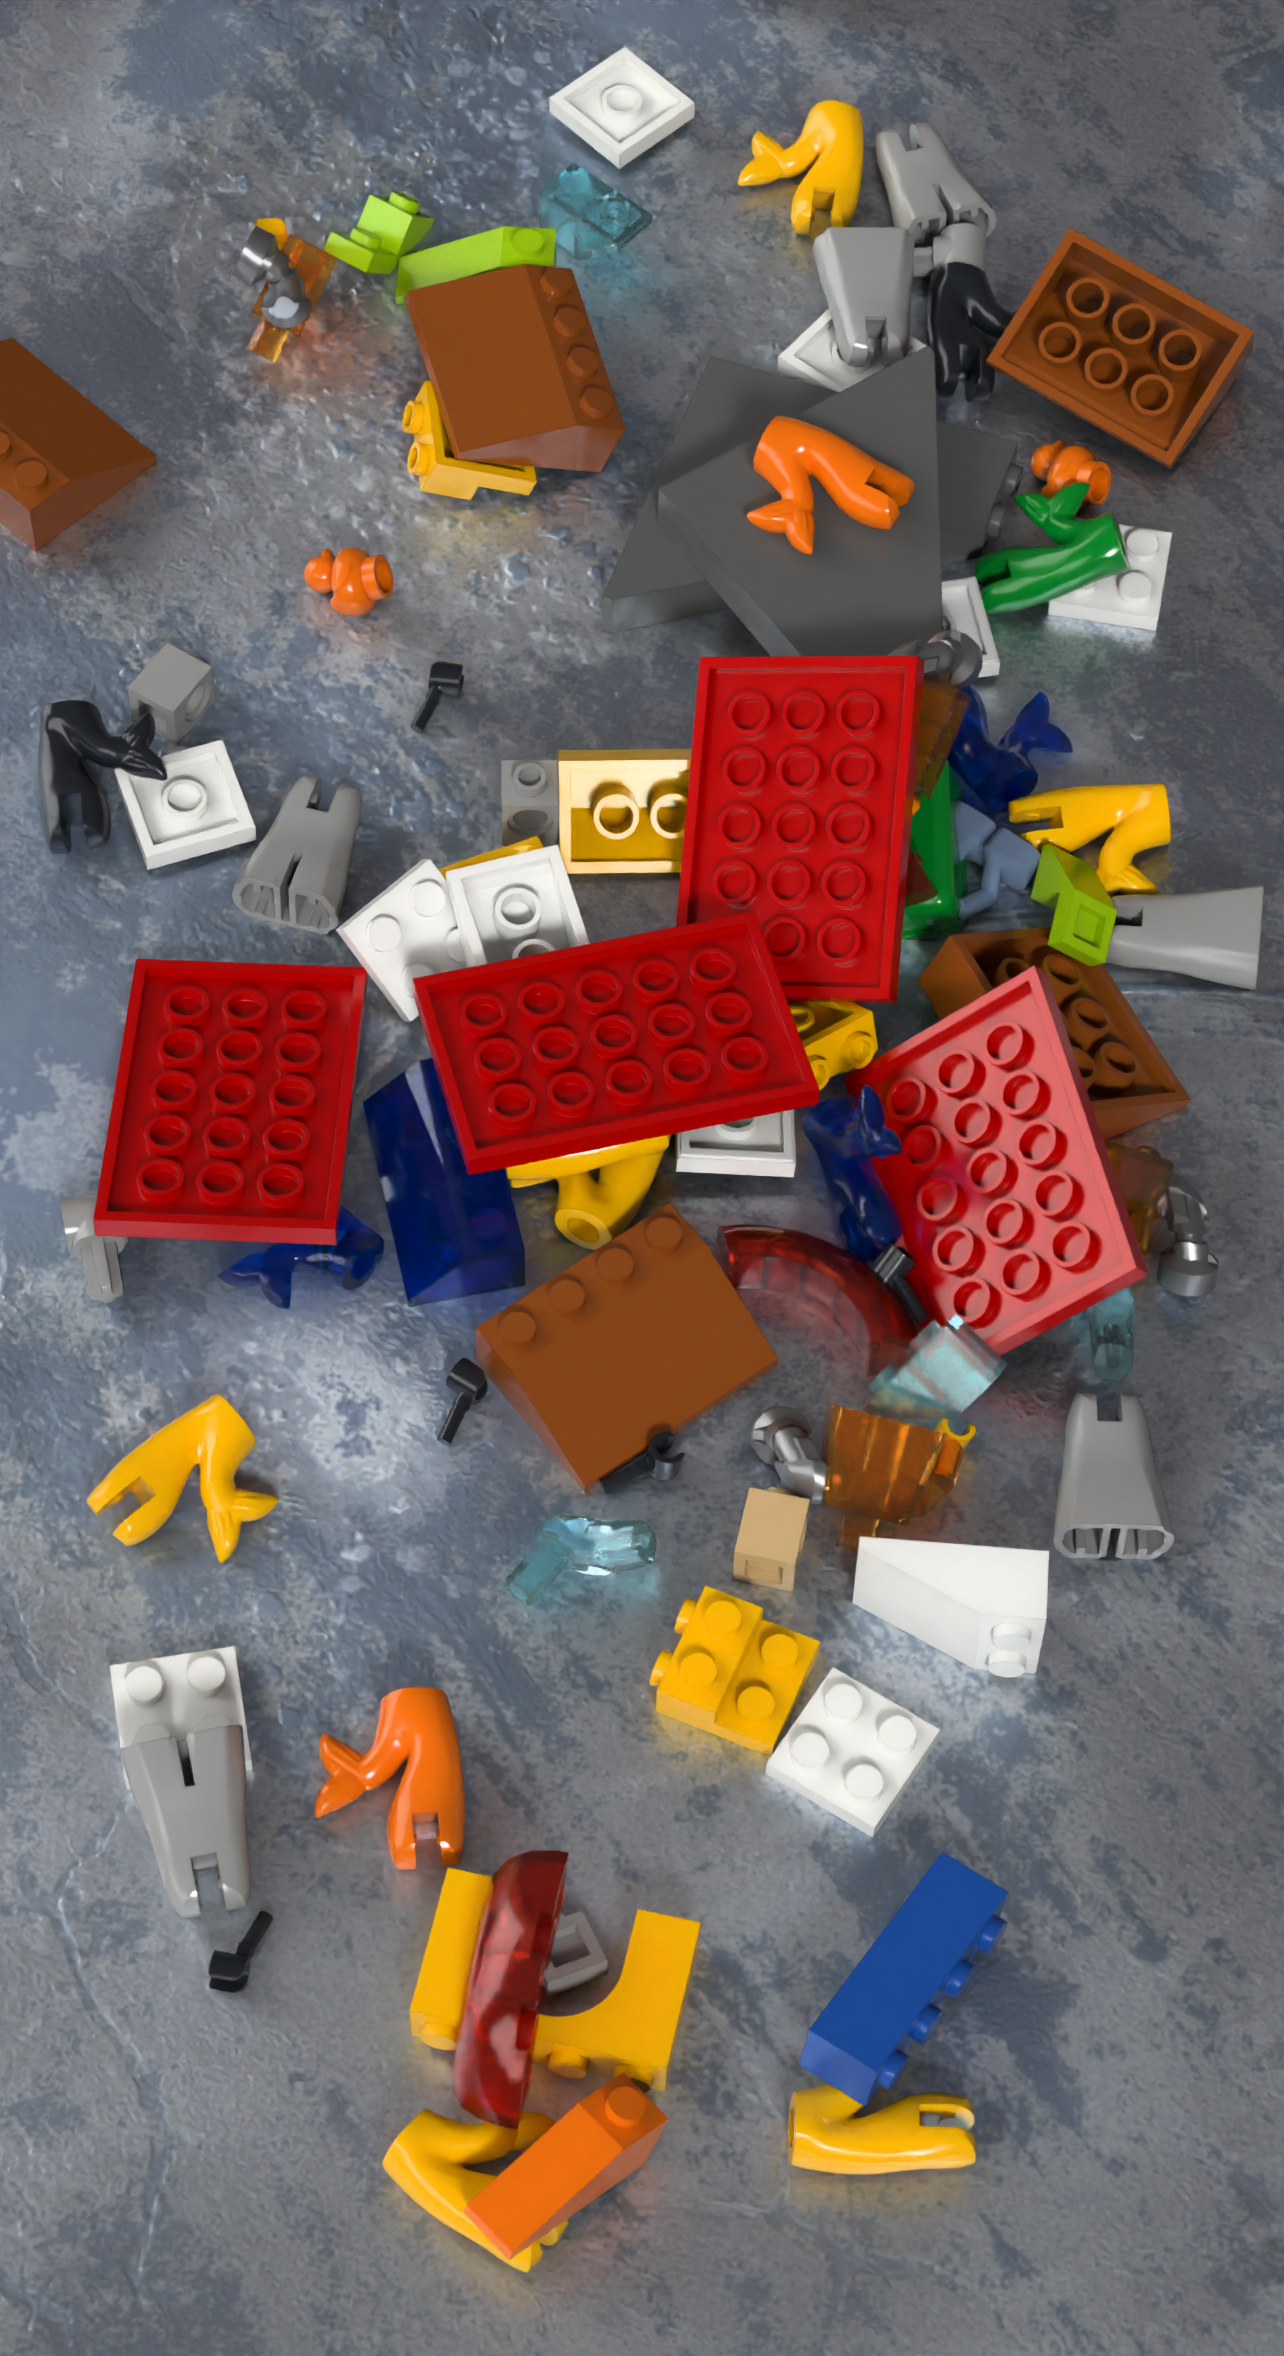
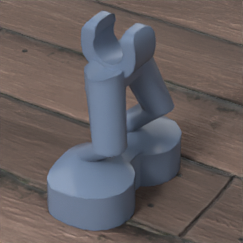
M956 801L955 820L960 860L963 861L966 858L984 867L980 888L962 895L961 909L958 915L960 925L966 919L998 902L1000 882L1015 890L1025 889L1036 876L1041 854L1033 845L1004 827L997 831L995 823L989 817L964 802ZM934 919L926 921V924H935Z

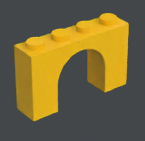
M448 1867L409 2010L411 2035L419 2036L420 2040L426 2045L441 2050H455L458 2048V2045L482 2050L488 2058L504 2064H520L522 2059L545 2064L555 2074L567 2078L580 2079L584 2078L586 2074L613 2079L624 2072L643 2093L649 2092L651 2088L666 2091L700 1948L701 1922L637 1909L623 1970L612 1992L598 2005L579 2014L570 2016L542 2015L517 2003L503 1988L495 1970L511 1910V1881Z

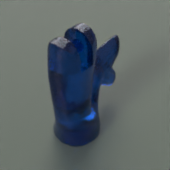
M972 684L962 689L950 690L941 686L947 703L944 704L940 698H937L931 707L920 713V726L926 737L936 750L947 758L953 770L974 791L991 813H1000L1008 810V803L1010 801L1028 796L1035 789L1038 782V773L1030 762L1028 756L1030 751L1034 749L1052 753L1073 752L1072 743L1068 736L1059 727L1048 722L1050 704L1043 692L1037 693L1023 707L1014 724L1003 733L997 746L990 741L986 709L979 693Z
M865 1085L859 1098L854 1095H846L823 1101L809 1110L800 1121L802 1130L818 1155L836 1225L844 1248L852 1261L863 1268L873 1266L875 1258L889 1242L895 1245L903 1234L902 1223L897 1209L879 1179L871 1157L882 1158L901 1153L903 1149L899 1136L885 1126V1111L878 1094L870 1086Z
M341 1204L336 1245L276 1243L266 1251L253 1253L241 1258L221 1271L217 1277L228 1285L235 1287L260 1286L264 1296L271 1304L281 1309H289L291 1305L292 1273H312L342 1289H357L369 1279L379 1265L384 1253V1239Z

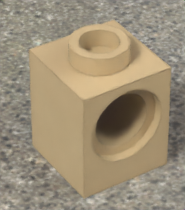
M749 1487L734 1550L732 1580L793 1592L808 1527L810 1499L798 1497L792 1491L779 1487H771L765 1490Z

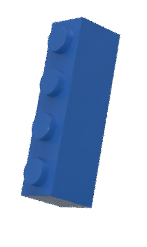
M942 1852L810 2027L798 2065L865 2107L880 2086L890 2091L903 2074L909 2062L910 2056L905 2054L906 2050L914 2040L922 2045L926 2043L943 2014V2011L938 2008L947 1995L955 2000L961 1995L975 1971L976 1966L971 1963L979 1950L989 1955L1002 1937L1008 1922L1002 1919L1000 1915L1008 1891Z

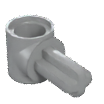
M956 223L947 226L941 231L939 236H935L933 246L915 247L914 277L932 276L939 267L951 262L974 265L985 272L986 235L984 231L973 224Z
M97 1194L61 1200L60 1207L69 1254L72 1253L77 1259L83 1260L90 1298L93 1301H102L104 1304L114 1302L115 1298L123 1295L125 1289L118 1254L124 1249L125 1244L128 1243V1238L95 1236L93 1217Z

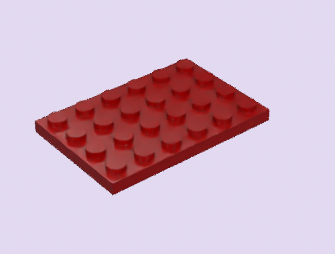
M919 656L700 657L676 927L755 912L787 1001L896 1004L925 663Z
M755 912L412 979L413 996L468 1176L817 1105L819 1103L817 1081Z
M136 959L94 1210L93 1224L95 1236L336 1245L368 984L367 971L364 967Z
M1035 965L870 1061L865 1067L843 1077L896 1247L900 1246L906 1249L918 1262L905 1278L913 1285L914 1291L930 1317L926 1323L920 1325L937 1379L950 1384L1149 1275L1048 975L1042 969Z

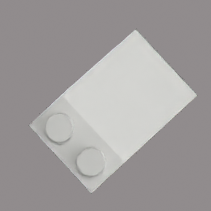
M558 844L446 871V880L467 968L590 944Z
M859 1536L852 1603L973 1669L988 1670L993 1675L1006 1678L1018 1677L1024 1673L1036 1674L1047 1618L1049 1551Z

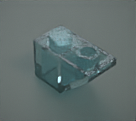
M574 162L539 191V228L556 229V246L577 261L620 251L653 222V215Z
M956 1313L943 1326L933 1319L908 1344L916 1354L902 1368L891 1361L870 1382L867 1387L875 1395L862 1410L870 1418L957 1419L1000 1376L1008 1364Z

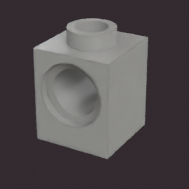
M168 642L165 643L127 687L132 721L135 722L146 712H150L155 721V734L176 745L181 742L216 701L213 667L197 653L192 651L184 652Z
M501 760L502 846L511 845L533 836H538L543 846L559 845L558 760Z

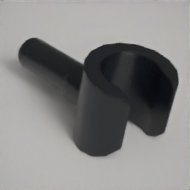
M442 661L432 665L429 675L428 692L410 726L412 730L417 733H423L437 705H439L442 695L460 697L464 684L463 665Z
M889 1242L875 1258L872 1268L883 1281L894 1287L897 1294L901 1296L915 1323L922 1325L930 1317L914 1291L913 1285L905 1278L918 1262L906 1249L900 1246L896 1247L892 1242Z
M467 1358L460 1359L446 1379V1386L458 1394L437 1437L440 1443L447 1446L451 1445L471 1404L479 1403L488 1391V1384L483 1369Z
M662 1432L655 1435L650 1441L646 1457L634 1462V1465L600 1481L604 1493L608 1495L649 1475L662 1481L674 1478L681 1468L685 1453H680L672 1458H666L660 1454H664L672 1447L675 1435L670 1432Z
M265 1911L259 1912L243 1940L239 1943L236 1954L214 1950L208 1969V1974L211 1977L209 1982L210 1989L230 1993L244 1991L247 1986L251 1959L255 1954V1949L274 1920L271 1914Z

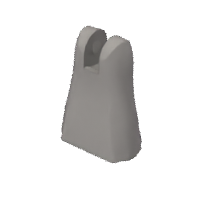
M924 121L910 125L909 133L912 148L910 151H906L899 134L894 128L876 134L874 145L875 157L887 191L894 226L907 229L908 234L914 237L915 247L933 246L934 237L939 236L941 231L947 226L956 223H968L978 226L984 231L986 238L995 230L997 218L994 208L958 165L943 138L930 123Z
M903 227L827 228L823 234L815 238L812 249L820 282L830 308L840 353L848 366L864 367L867 355V338H880L883 365L888 367L905 358L908 353L910 304L914 277V237L909 235L907 229Z
M304 775L294 784L286 796L272 826L234 884L232 891L233 901L243 910L245 915L323 935L337 928L346 891L351 854L361 816L362 800L360 789L341 783L336 790L327 813L318 810L322 793L321 778Z
M1264 885L1227 887L1174 894H1134L1110 897L1117 909L1106 961L1124 967L1174 972L1215 983L1255 990L1260 951Z
M1077 1393L1070 1406L1066 1420L1063 1467L1056 1502L1053 1533L1055 1549L1060 1551L1066 1558L1098 1559L1106 1557L1111 1528H1114L1115 1557L1139 1560L1155 1559L1162 1553L1169 1551L1174 1543V1535L1166 1497L1157 1471L1150 1428L1144 1408L1137 1394L1119 1393L1116 1421H1099L1096 1393Z
M228 1725L185 1734L186 1739L178 1741L176 1736L136 1743L119 1750L133 1797L144 1822L160 1869L166 1894L172 1907L181 1919L201 1916L198 1901L199 1884L198 1880H194L193 1871L218 1866L220 1875L217 1876L218 1886L223 1893L227 1911L247 1905L251 1871L247 1840L246 1767L242 1725Z

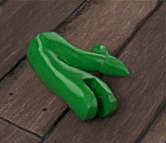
M1080 482L1067 485L1052 498L1032 492L1022 493L1014 497V501L1035 525L1042 528L1047 537L1058 546L1009 547L979 557L974 562V576H976L979 585L986 586L980 591L986 615H998L1034 607L1101 579L1130 570L1122 533L1113 513H1106L1085 520L1075 519L1090 484Z

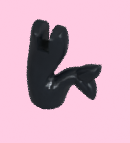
M960 262L946 263L932 274L926 300L925 331L927 345L935 354V387L937 396L951 398L957 388L959 378L965 379L967 402L984 403L993 393L995 369L986 364V360L991 352L972 325L987 335L1000 340L1018 310L1011 313L999 305L990 288L985 272L974 265Z
M59 701L50 703L41 709L37 770L38 802L46 843L52 854H67L71 852L70 825L83 823L86 841L91 850L106 845L110 838L111 815L109 805L101 788L85 768L84 762L86 759L103 767L122 769L134 776L160 781L167 780V771L163 761L150 749L155 737V721L150 712H146L120 736H113L106 730L99 709L87 701Z

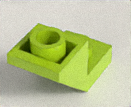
M392 190L390 196L370 194L357 227H353L351 233L331 231L323 251L365 273L389 275L399 264V258L406 256L431 229L435 218L419 211L421 202L402 192Z
M1051 844L1043 845L1031 899L1055 910L1047 945L1088 966L1105 964L1117 914L1114 903L1092 865Z

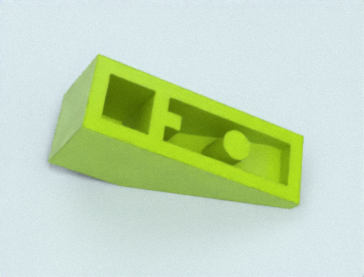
M503 226L399 258L396 304L407 305L405 296L410 290L517 265L530 264L556 267V229Z

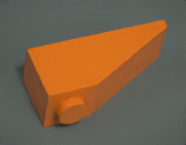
M622 2072L578 2102L470 2201L464 2213L500 2252L510 2260L643 2166L669 2118Z

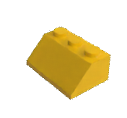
M692 749L558 750L559 845L567 874L681 872Z

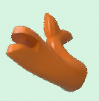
M776 416L766 427L754 456L753 469L776 489L781 496V500L747 513L746 518L754 526L766 532L785 534L790 544L796 550L803 554L811 555L814 548L815 521L813 517L814 495L808 475H812L818 480L837 507L847 516L863 525L881 530H890L900 515L898 506L908 503L915 489V484L906 474L878 461L832 432L798 419Z
M408 1687L398 1689L383 1697L380 1703L378 1726L373 1744L363 1754H360L329 1734L324 1733L321 1735L319 1741L320 1758L330 1777L317 1794L314 1808L316 1818L343 1808L359 1798L364 1792L382 1785L408 1760L387 1819L388 1848L397 1870H417L416 1851L418 1843L417 1834H414L413 1824L437 1821L438 1832H436V1841L441 1853L442 1867L459 1865L461 1863L465 1832L463 1766L455 1721L449 1698L445 1691L433 1687Z

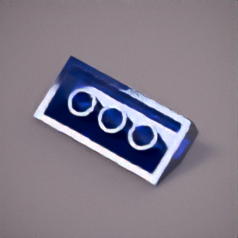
M433 1058L418 1060L363 1101L364 1114L408 1307L525 1286V1248L506 1170L503 1168L468 1176Z

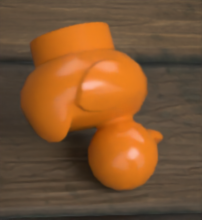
M1057 441L1054 444L1040 446L1035 449L1031 456V471L1038 479L1047 481V484L1041 490L1042 495L1052 498L1067 485L1085 482L1090 484V487L1079 510L1088 504L1100 505L1106 499L1111 485L1109 466L1105 462L1097 461L1089 449L1079 445L1066 447L1063 441Z
M358 547L344 548L337 553L336 558L331 550L324 549L321 555L312 558L305 566L304 580L309 588L317 593L333 591L334 596L330 600V605L334 611L342 615L363 616L376 605L377 600L390 598L393 592V575L388 560L381 554L370 556Z

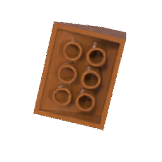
M1069 228L986 360V364L1171 469L1224 398L1251 355L1255 331Z
M522 264L408 291L405 301L455 460L588 472L602 471L626 429L572 269Z
M9 338L0 341V522L37 552L157 461L156 455L16 340Z
M1051 927L950 935L917 980L931 1002L933 1009L942 1020L1034 965L1045 971L1056 998L1103 1140L1182 1109L1191 1100L1104 965L1088 966L1048 946Z
M668 1203L476 1327L477 1364L584 1492L648 1451L650 1441L655 1435L662 1432L675 1433L778 1364L777 1355L709 1247L671 1203Z

